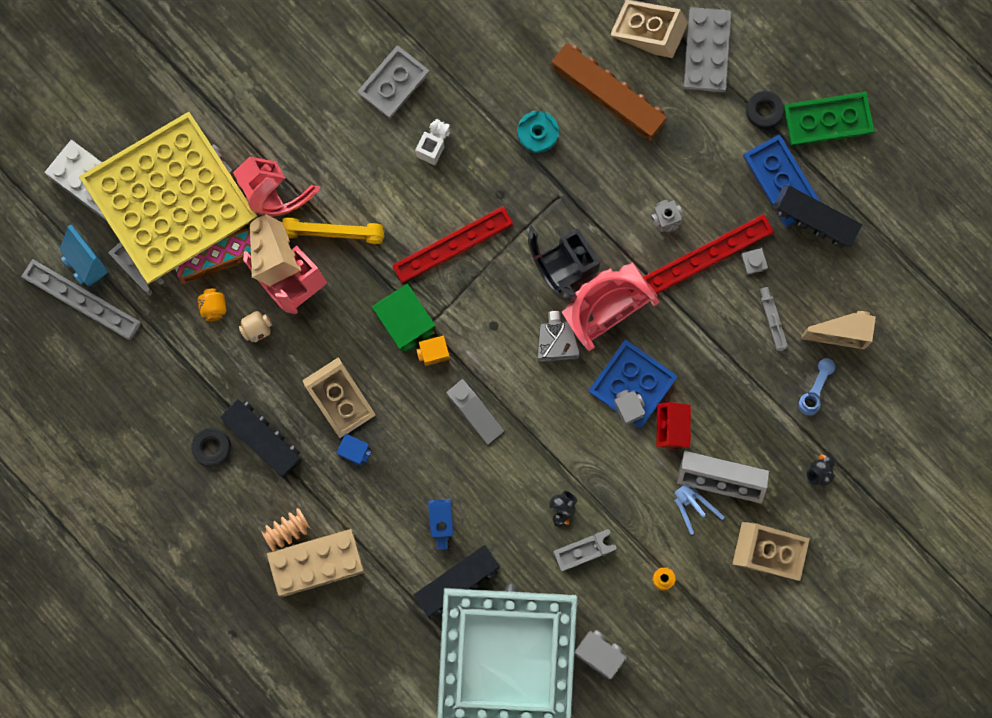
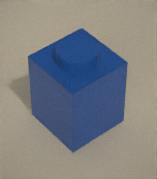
M345 434L336 454L343 459L362 466L363 462H368L372 451L369 450V444Z

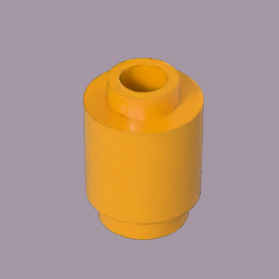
M660 568L652 576L653 586L660 591L670 589L675 583V574L669 568ZM663 574L668 576V581L666 583L662 582L660 579L661 575Z

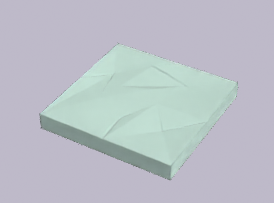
M445 588L438 718H571L577 596Z

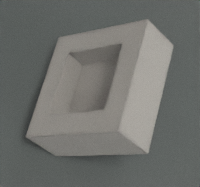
M762 248L741 254L746 275L768 269Z

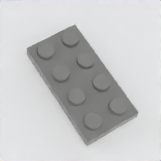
M689 8L683 89L713 92L726 91L730 10Z

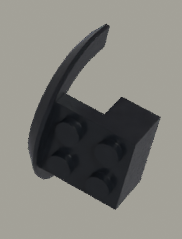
M530 225L528 246L540 274L555 295L570 303L574 302L576 295L571 286L597 273L600 261L578 228L561 237L558 245L541 254L537 242L538 234L533 226Z

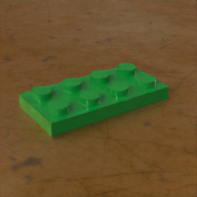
M867 92L784 104V115L791 147L874 133Z

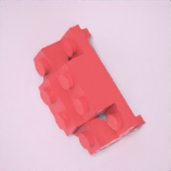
M631 263L623 266L619 272H613L611 268L605 270L589 283L582 285L580 290L575 293L577 295L575 302L570 303L562 313L578 339L590 351L595 348L592 343L594 339L649 301L653 306L660 303L657 298L658 295L647 283L640 270ZM590 314L594 318L592 321H589Z

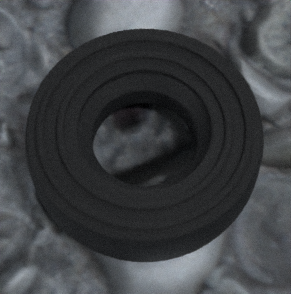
M771 91L755 93L749 99L746 106L748 120L754 126L761 129H769L776 126L784 114V104L781 98ZM766 102L772 106L773 113L771 116L762 117L758 114L757 106L760 103Z
M205 428L199 431L194 436L191 444L193 457L200 464L207 467L222 464L228 458L231 448L226 434L216 428ZM214 439L218 442L219 450L216 454L206 455L203 452V444L206 440Z

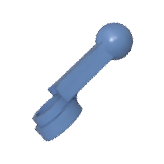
M824 358L819 362L818 369L820 372L812 389L800 398L798 407L803 414L814 415L818 412L821 406L819 399L820 391L827 376L835 370V363L832 359ZM805 400H813L816 406L808 407L805 404Z

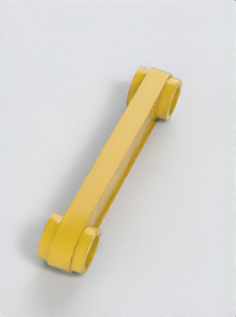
M283 218L282 221L288 238H298V235L366 239L367 243L381 244L384 239V226L376 223L367 224V227L301 223L295 218Z

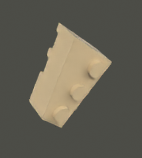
M266 214L250 222L252 278L271 286L301 271L300 266L296 264L294 259L296 255L290 249V240L283 223Z

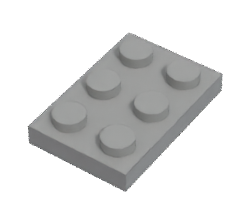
M397 45L357 93L388 119H391L428 76L430 71Z

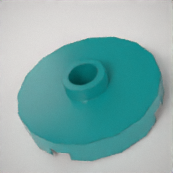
M532 111L520 120L517 128L518 139L526 150L534 153H543L550 150L556 144L559 136V126L555 118L549 113ZM540 130L542 134L537 136L534 132Z

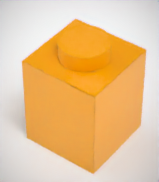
M444 336L419 342L420 348L416 350L419 361H424L425 366L450 360Z

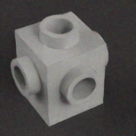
M664 200L657 203V207H654L653 215H651L654 226H658L660 233L676 230L680 226L681 218L683 217L680 205L676 206L674 200L670 202ZM670 212L671 216L668 217L665 213Z

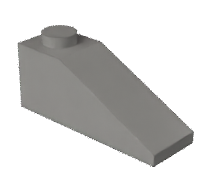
M463 379L446 392L447 398L487 445L504 432Z

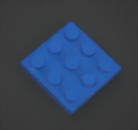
M625 339L588 390V393L617 413L618 411L613 403L617 398V394L628 390V392L635 391L636 395L640 394L645 404L643 406L645 416L632 422V424L641 429L678 376Z

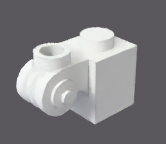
M438 119L430 124V134L424 132L415 150L416 157L433 165H436L444 149V139L450 135V125Z

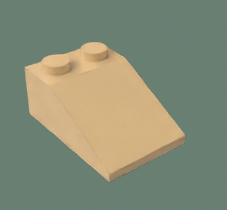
M626 0L611 32V37L654 55L673 58L688 21L680 9Z
M857 311V313L810 326L802 334L801 339L865 349L873 340L876 316H870V313L866 311Z
M339 357L302 380L339 438L376 415Z
M742 522L733 565L800 581L809 538L755 523Z

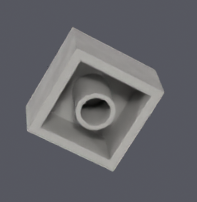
M597 630L594 633L589 631L574 652V655L610 680L626 658L623 655L624 650L615 643L612 646L605 642L606 637Z

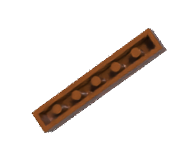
M566 43L551 61V69L650 142L665 124L667 117L664 111L659 107L651 106L643 95H637L631 91L632 89L627 83H620L615 79L612 72L607 69L604 71L600 68L596 60L581 54L582 51L577 46H571Z

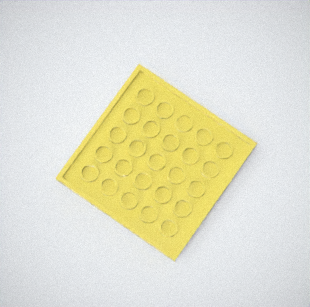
M190 112L185 113L79 176L81 182L147 284H150L258 218L256 213L251 211L247 199Z

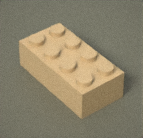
M352 529L267 553L277 593L280 597L365 573Z

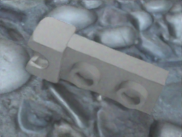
M119 242L108 253L147 295H152L149 284L146 283L123 245ZM161 277L155 280L160 285L164 284V280Z
M604 530L553 551L561 572L616 551V545L606 546L603 543V539L609 536L610 530Z

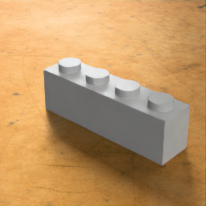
M684 451L677 484L762 504L767 490L769 471Z

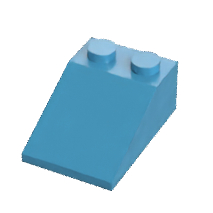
M72 225L68 226L60 247V251L64 255L61 257V260L68 268L71 266L76 272L73 275L80 284L84 282L90 287L109 271Z

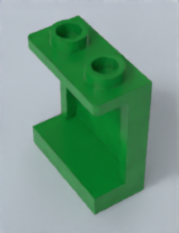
M408 283L372 306L373 312L380 319L400 352L412 350L417 345L416 342L422 338L427 340L435 334L433 331L436 330V325Z

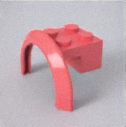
M249 157L233 172L237 178L238 185L247 196L246 199L251 211L259 215L266 214L270 217H276L292 212L308 202L320 189L319 186L311 185L296 199L283 204L275 188L285 179V176L276 161Z
M295 246L292 251L296 255L294 259L296 264L300 266L301 271L271 286L259 281L279 307L286 313L297 314L296 308L327 284L318 267L298 246ZM245 251L243 261L252 272L251 256Z

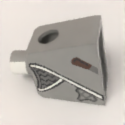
M560 311L548 312L549 323L541 324L538 362L578 359L579 351L573 329L568 322H561Z

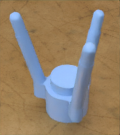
M683 485L674 493L677 497L674 501L679 506L691 535L694 534V530L683 503L686 506L692 504L702 517H705V513L695 501L699 499L721 520L724 519V516L702 497L694 487L691 488L690 486Z

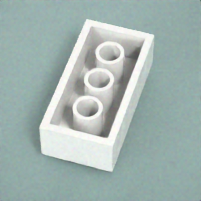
M70 140L45 173L53 182L106 221L79 178L80 175L102 162L73 140Z

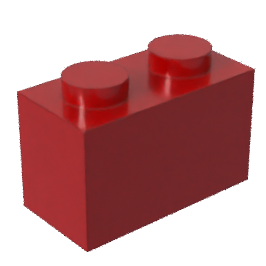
M675 402L657 404L656 447L668 449L690 448L691 405Z

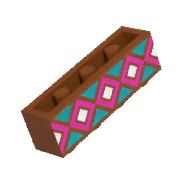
M243 227L237 230L235 234L229 235L176 267L175 269L182 285L243 263L245 251L251 256L250 228Z

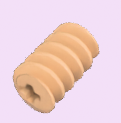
M296 509L297 516L288 513V521L281 517V525L274 521V529H271L268 525L265 526L266 533L262 532L273 552L277 551L276 544L281 548L285 547L284 540L291 544V536L298 540L300 539L299 532L307 535V527L309 529L310 527L300 509Z

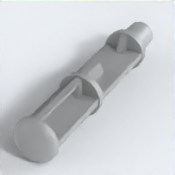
M764 287L760 289L762 295L761 302L763 303L776 350L784 351L788 348L774 303V297L770 295L769 288Z

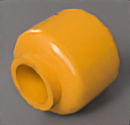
M216 289L204 290V294L200 295L197 299L199 315L205 318L206 321L222 319V315L227 310L224 294L216 292Z

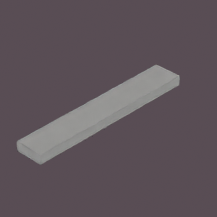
M34 259L31 260L21 276L23 279L131 341L141 325V322Z

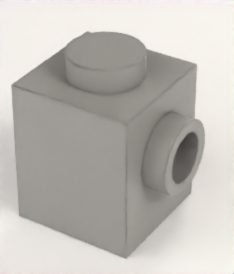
M625 390L616 395L617 398L613 403L624 426L645 416L643 409L645 404L640 394L636 395L635 391L628 392V390Z

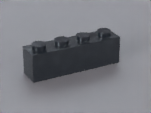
M790 185L782 187L772 209L778 211L776 215L786 220L788 218L795 220V225L805 230L808 227L814 230L813 234L822 239L827 237L832 240V245L841 249L852 246L863 225Z
M237 399L220 418L284 479L302 461L298 457L300 452L292 444L288 447L283 442L285 437L277 430L272 432L267 427L270 423L262 415L259 417L252 413L254 408L246 400L242 403Z
M483 545L414 593L413 596L428 617L432 615L435 618L443 613L445 588L476 590L481 586L479 582L484 578L490 580L498 574L497 569L500 566L486 545Z

